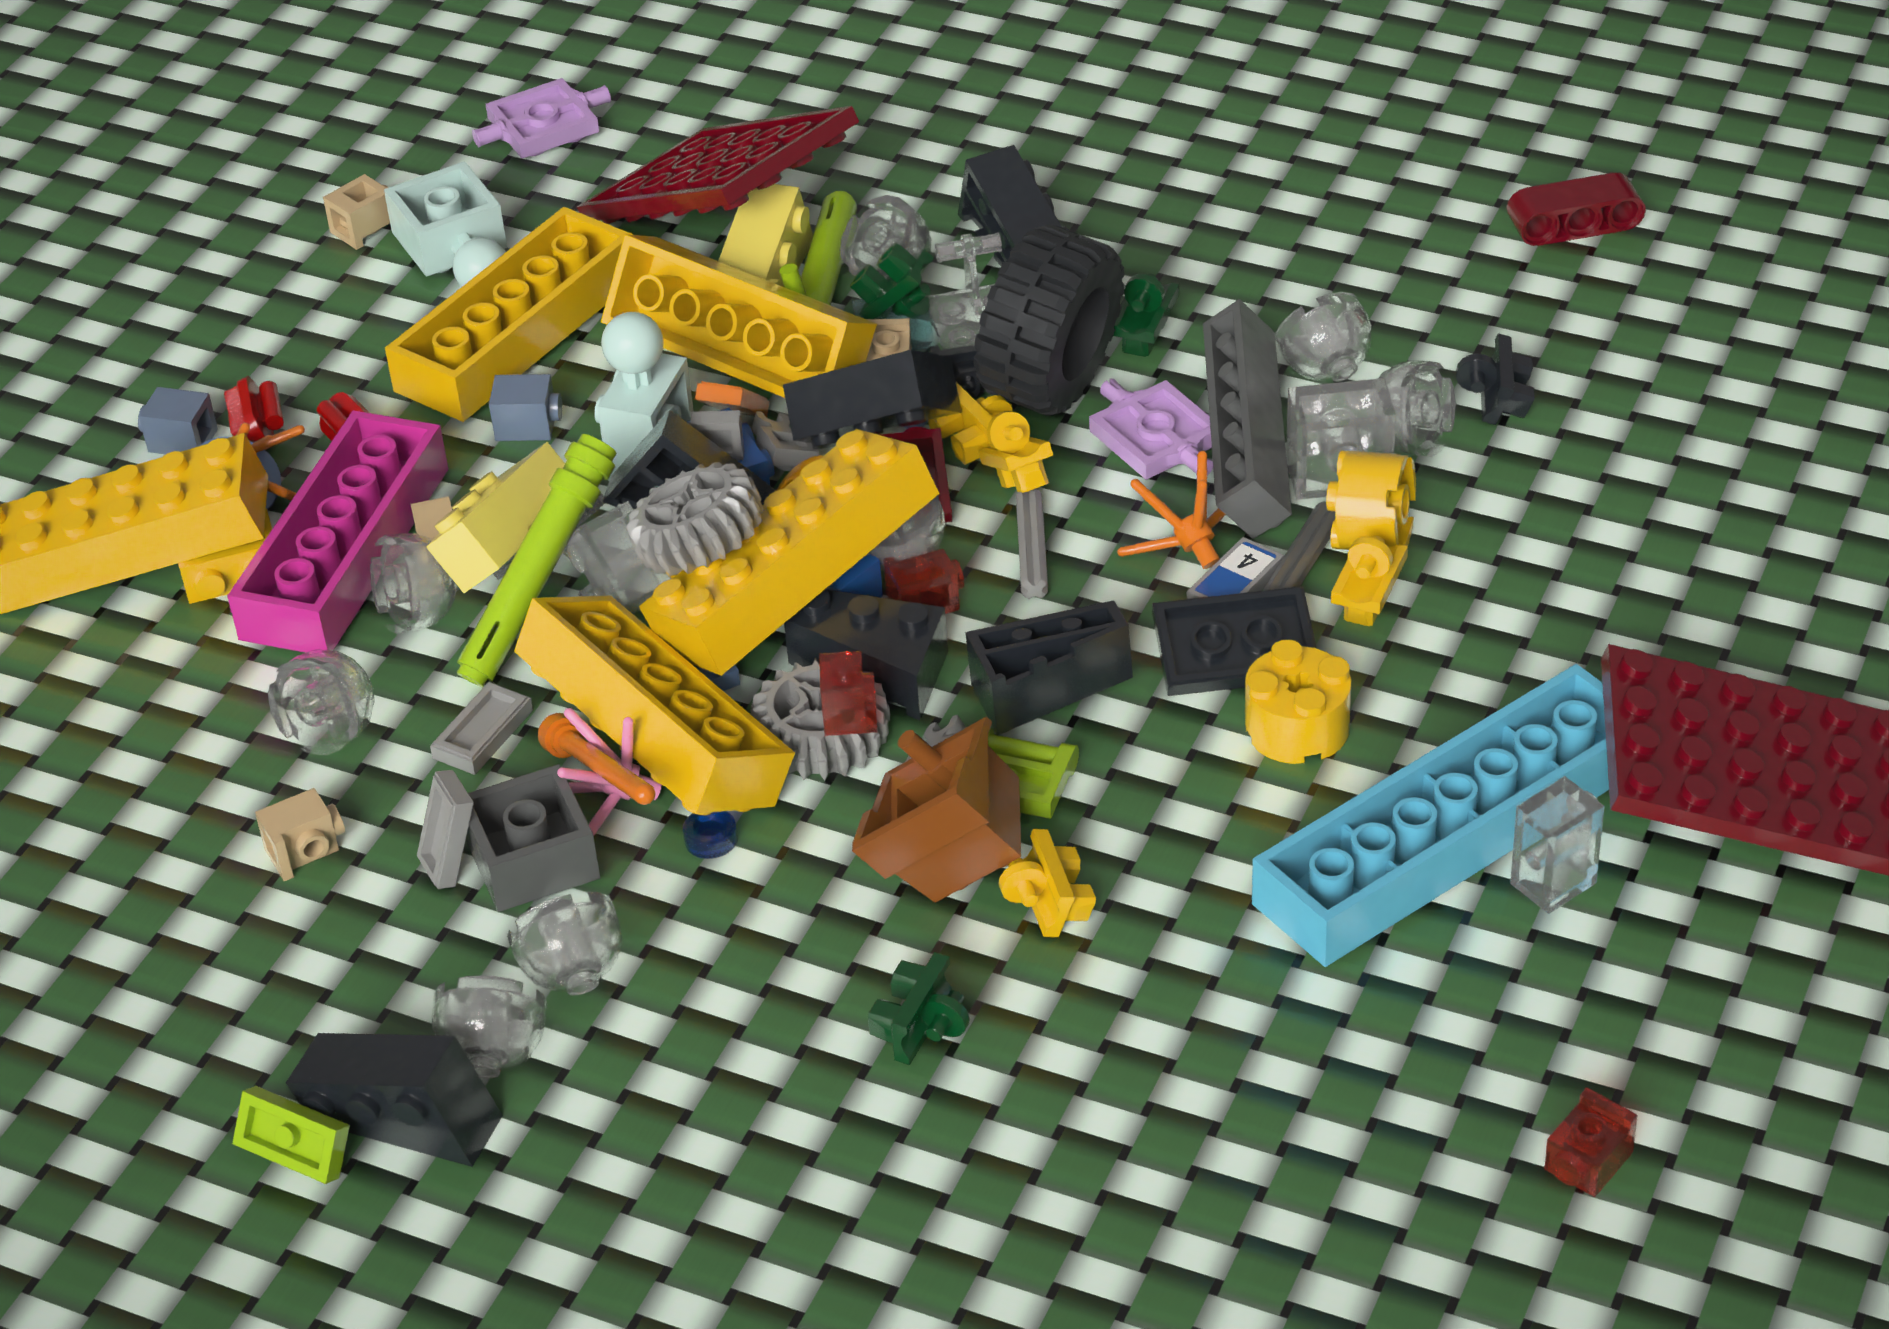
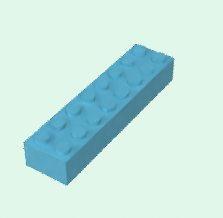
M1577 663L1254 857L1252 905L1320 964L1327 967L1609 790L1602 682Z

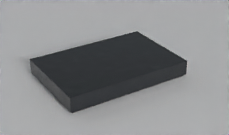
M1303 586L1152 603V616L1167 696L1245 688L1246 674L1250 666L1259 657L1270 652L1272 646L1281 640H1294L1301 646L1317 649Z

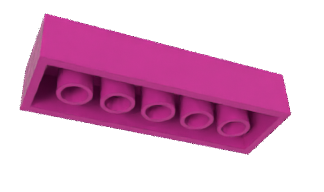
M354 410L351 412L227 595L238 640L326 657L331 655L413 526L414 518L411 504L428 501L448 471L440 425Z

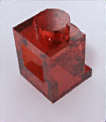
M944 549L897 562L893 556L884 558L886 594L888 599L945 607V614L960 610L959 589L964 588L963 572L959 562L956 559L950 560Z
M844 651L819 654L820 693L825 736L877 733L874 672H863L862 652Z
M1586 1087L1580 1094V1100L1576 1107L1548 1137L1544 1169L1554 1174L1564 1184L1575 1186L1596 1197L1632 1155L1638 1115Z

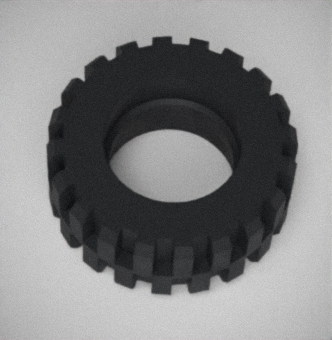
M1051 224L1037 227L1033 231L1027 232L1022 237V242L1017 243L1010 251L1009 259L1007 262H1003L997 273L998 278L994 286L990 288L986 308L982 311L979 320L981 325L979 334L976 335L974 347L977 349V354L974 356V367L977 370V379L986 392L992 395H1000L1007 401L1045 416L1065 412L1071 408L1072 403L1080 399L1084 388L1089 386L1094 379V373L1098 365L1102 364L1106 355L1105 350L1115 332L1116 319L1119 318L1122 305L1120 300L1124 295L1125 286L1122 278L1125 273L1124 267L1121 264L1122 260L1114 248Z

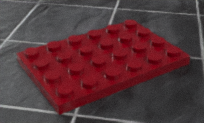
M846 106L703 128L578 205L577 209L579 213L599 221L602 220L606 224H611L621 218H625L627 222H632L645 215H649L650 219H656L669 212H673L674 216L677 217L694 209H697L702 214L719 206L728 211L746 203L749 200L747 193L753 189H764L779 182L782 179L780 172L786 168L794 169L813 160L814 155L812 152L819 147L828 148L843 141L846 138L844 131L859 123L853 107Z
M1608 644L1601 657L1610 810L1889 876V710L1849 702L1842 698H1832L1811 693L1791 686L1761 681L1741 674L1711 669L1687 661L1661 657L1637 649H1628Z

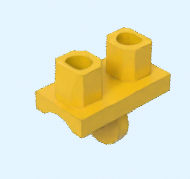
M956 382L962 413L929 419L928 422L929 429H941L942 439L958 432L951 436L952 449L956 457L964 465H967L980 458L978 450L983 448L996 450L988 440L987 429L989 422L1000 412L1012 411V407L1000 395H993L986 399L980 397L974 400Z
M1004 411L995 415L989 422L987 435L991 446L996 450L989 448L978 450L981 463L996 468L1001 486L1004 488L1016 486L1018 492L1024 493L1048 484L1042 459L1053 456L1050 442L1030 437V426L1026 418L1019 413Z
M1359 536L1352 543L1348 552V559L1331 591V603L1344 606V620L1364 626H1373L1408 557V546L1401 544L1387 546L1385 540L1380 536Z
M1033 829L1030 835L1033 843L1031 851L1025 858H1018L1008 864V868L999 877V887L1003 897L1009 902L1023 903L1025 907L1032 906L1043 937H1059L1065 921H1088L1096 903V896L1091 885L1070 884L1075 883L1080 872L1081 860L1076 847L1054 846L1048 829Z

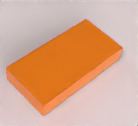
M703 381L697 383L695 396L697 401L719 410L729 407L732 411L740 410V414L755 416L756 411H762L767 417L770 401L759 394L738 386Z

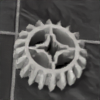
M714 462L709 467L700 464L692 471L685 472L682 470L680 475L672 479L666 478L665 483L658 488H651L649 490L650 495L640 499L636 503L637 508L628 515L630 522L626 528L630 535L629 540L638 559L643 561L646 568H652L656 574L667 572L672 576L677 575L682 570L688 574L703 565L708 568L711 562L719 558L725 559V555L731 550L740 549L742 541L751 538L755 534L754 528L758 527L762 522L761 513L764 509L760 502L761 496L752 478L747 476L744 469H737L734 463L722 465L720 462Z
M815 658L812 665L805 667L795 662L793 670L789 673L776 670L774 681H762L760 693L753 695L751 715L795 752L788 774L798 771L803 781L811 774H820L825 781L828 773L839 772L846 777L850 766L864 768L867 757H878L879 748L882 744L887 743L890 708L886 704V695L882 689V684L875 683L871 672L860 673L855 663L842 668L837 659H834L829 665H820Z

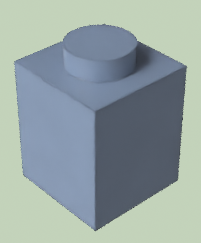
M551 374L495 375L489 401L495 441L551 440L554 421H561L562 397L560 393L553 392Z
M157 387L147 404L141 407L138 415V427L143 432L147 450L150 453L167 454L173 451L181 452L195 448L203 442L212 439L218 430L210 395L204 392Z

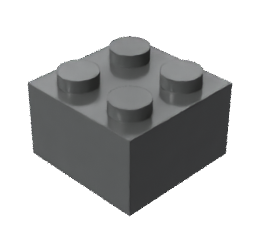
M559 764L468 793L474 803L467 830L466 843L497 912L600 879L593 833L567 779L561 778L557 774L558 769L561 768Z

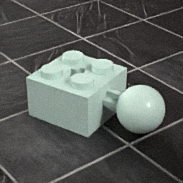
M465 161L384 189L392 233L426 277L435 273L446 272L453 267L455 279L462 287L506 252L507 243L501 206Z
M626 312L614 317L606 325L601 339L602 351L606 360L613 368L617 369L613 382L605 395L599 396L594 414L595 421L600 423L602 441L617 452L612 461L615 464L612 474L657 425L658 420L663 418L669 410L686 422L691 420V413L694 412L687 358L663 354L664 340L659 326L652 318L639 312Z

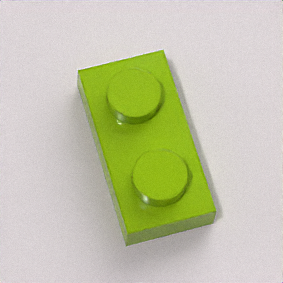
M254 1086L242 1091L232 1144L327 1184L340 1177L350 1125L263 1088Z

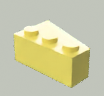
M774 184L760 190L755 188L747 193L749 200L738 207L718 261L784 287L779 273L780 268L786 264L793 263L799 269L809 252L813 233L809 222V208L804 206L799 187Z
M548 442L541 445L500 476L496 477L492 471L487 473L469 488L470 492L452 506L453 510L434 525L439 533L426 548L463 593L500 569L518 551L551 491L549 482L557 468L563 469L565 465Z

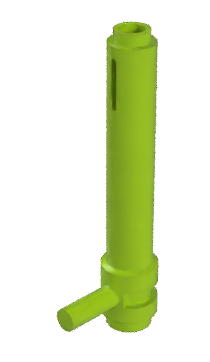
M835 191L825 197L802 276L800 277L797 265L793 263L786 264L779 270L785 288L831 305L857 212L856 202L849 193Z
M581 434L577 442H571L564 455L567 461L563 469L557 468L549 482L551 491L457 660V663L460 664L457 674L465 680L480 687H484L487 680H494L524 624L532 598L539 597L586 509L593 508L600 496L601 491L598 487L601 481L608 480L615 468V464L612 461L617 452L608 444L593 436Z

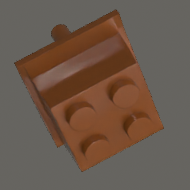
M984 717L933 747L913 730L905 731L898 740V746L911 759L885 773L872 809L863 813L852 842V851L885 879L896 874L935 903L1020 858L1019 777L988 746V733L992 721Z

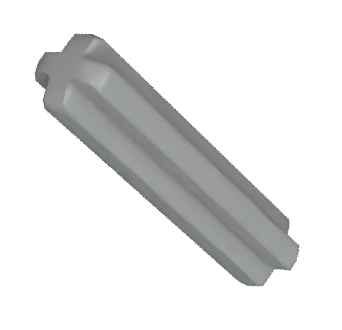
M1033 489L1016 494L1021 594L1028 599L1034 596L1043 598L1048 593L1042 493L1038 489Z

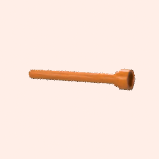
M564 713L549 715L542 721L538 729V740L547 752L558 758L573 756L639 804L647 805L655 799L656 793L652 785L586 741L584 736L565 717Z

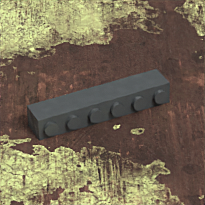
M1238 299L1204 322L1203 333L1216 506L1254 539L1268 529L1279 526L1287 517L1292 515L1275 332L1245 303Z

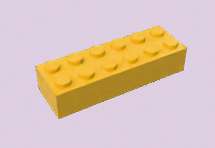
M562 207L385 347L393 392L464 422L490 401L495 375L523 374L605 306L624 235L633 234L569 208Z
M627 234L624 235L601 323L607 325L614 317L622 313H643L652 318L659 326L663 335L664 349L785 398L783 384L866 362L877 326L874 322L661 238Z
M859 429L841 436L837 440L836 446L819 460L812 461L804 466L796 479L785 488L773 492L765 499L764 505H762L764 509L761 513L762 522L758 527L754 528L755 534L751 538L742 541L740 549L731 550L725 555V559L719 558L711 562L708 568L703 565L688 574L683 570L673 579L664 581L655 588L653 595L639 606L651 630L692 665L722 676L939 495V491L917 445Z
M245 433L229 438H217L205 445L181 452L173 451L154 460L136 465H125L116 471L92 478H80L65 486L44 492L36 491L26 497L0 504V614L264 539L268 474Z
M611 595L532 598L514 652L531 666L534 674L546 679L560 692L562 699L575 705L583 712L595 728L604 731L620 745V750L622 748L623 720L625 717H631L633 719V758L651 773L650 776L655 782L666 786L682 801L684 808L698 815H710L712 812L733 810L748 812L755 808L775 807L795 752Z

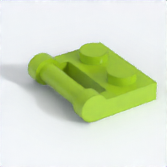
M990 728L988 746L1019 777L1020 813L1051 819L1069 776H1073L1077 768L1079 758L1078 745L1062 742L1059 747L1000 735L997 736L994 734V730Z

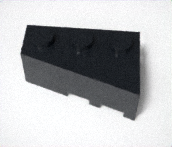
M1015 145L966 159L958 216L963 222L973 220L979 228L975 230L978 240L981 243L990 241L998 250L994 252V259L1000 266H1002L1003 262H1007L1010 257V251L1017 243L1022 242V237L1027 232L1049 224L1062 227L1055 216L1050 196L1047 193L1041 192L1035 181L1032 165L1028 160L1022 159Z
M916 350L903 351L783 384L793 441L812 443L813 449L834 447L841 436L856 429L874 434H882L884 432L883 429L912 426L924 423L929 419L962 413L951 357Z
M669 410L611 475L602 502L614 507L622 504L636 509V503L640 499L648 497L651 488H658L664 484L666 478L672 479L680 475L682 470L685 472L692 471L700 464L709 467L714 462H720L722 465L734 463L737 469H744L747 476L752 478L761 496L760 502L762 505H764L765 499L776 490L673 411Z
M825 589L784 623L788 664L794 666L796 662L802 667L810 666L815 658L820 665H829L834 659H837L842 668L855 663L860 673L871 672L875 683L882 684L887 700L906 707L908 716L919 721L921 720L948 654L945 607Z
M1114 600L965 632L971 685L988 719L992 721V726L997 736L1133 678L1129 624Z
M318 1033L286 1081L287 1086L299 1104L350 1125L348 1133L471 1167L474 1166L503 1117L456 1036Z

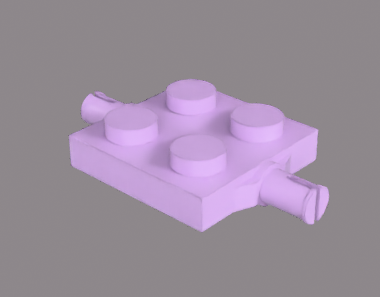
M563 78L486 103L487 116L492 124L472 130L474 142L479 148L501 139L509 143L522 159L540 155L546 150L566 143L578 142L586 136L599 132L598 119L590 108L610 103L611 96L609 90L603 85L600 88L583 93L571 88Z
M1109 379L1110 383L1106 380L1101 386L1100 393L1110 400L1112 404L1108 408L1089 416L1090 432L1146 480L1178 464H1185L1197 475L1198 453L1212 448L1209 415L1167 380L1148 389L1134 392L1124 389L1115 379ZM1207 458V475H1209L1213 469V462Z

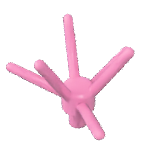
M572 708L565 709V717L589 743L654 787L656 793L654 801H656L662 785L655 782L651 777L640 774V766L632 763L633 719L625 717L623 720L620 759ZM564 767L559 768L557 771L558 776L561 778L583 781L569 782L573 794L589 792L609 794L589 823L593 836L597 833L620 798L630 800L631 798L593 771Z

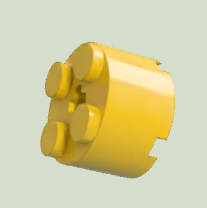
M1341 450L1337 462L1338 481L1329 482L1326 496L1327 510L1335 511V520L1331 528L1332 549L1349 550L1352 543L1359 536H1380L1385 540L1387 546L1398 544L1408 546L1414 517H1408L1410 501H1416V472L1412 457L1395 453Z
M1294 640L1276 642L1270 652L1254 661L1246 674L1245 726L1246 731L1251 736L1252 745L1264 756L1289 764L1304 763L1305 756L1321 753V759L1332 756L1343 747L1350 730L1351 677L1349 663L1345 659L1333 656L1323 650L1301 646Z

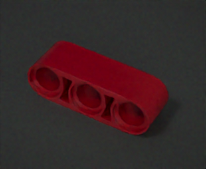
M1607 173L1526 187L1514 193L1507 203L1509 217L1524 242L1531 246H1541L1626 231L1637 226L1646 213L1644 202L1628 177L1622 173Z

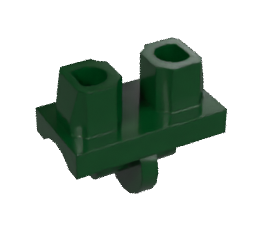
M895 242L881 255L876 264L888 275L887 278L882 276L871 264H867L856 274L850 285V288L865 301L859 315L864 319H875L891 306L897 316L905 315L911 319H919L925 315L930 307L928 295L931 290L926 283L920 284L922 280L921 270L929 265L934 257L925 248L913 256L898 242Z
M1136 274L1125 285V297L1121 302V311L1119 318L1115 322L1113 336L1122 338V351L1124 353L1146 357L1151 353L1154 343L1161 329L1164 328L1168 316L1179 297V284L1171 282L1162 285L1153 274Z
M934 952L926 966L901 960L892 976L891 993L892 996L905 1001L900 1005L884 999H877L869 1011V1034L893 1043L894 1061L910 1065L926 1037L933 1041H940L943 1036L958 1037L968 1027L970 1017L968 1011L962 1005L965 998L959 991L952 990L944 975L950 965L949 956Z

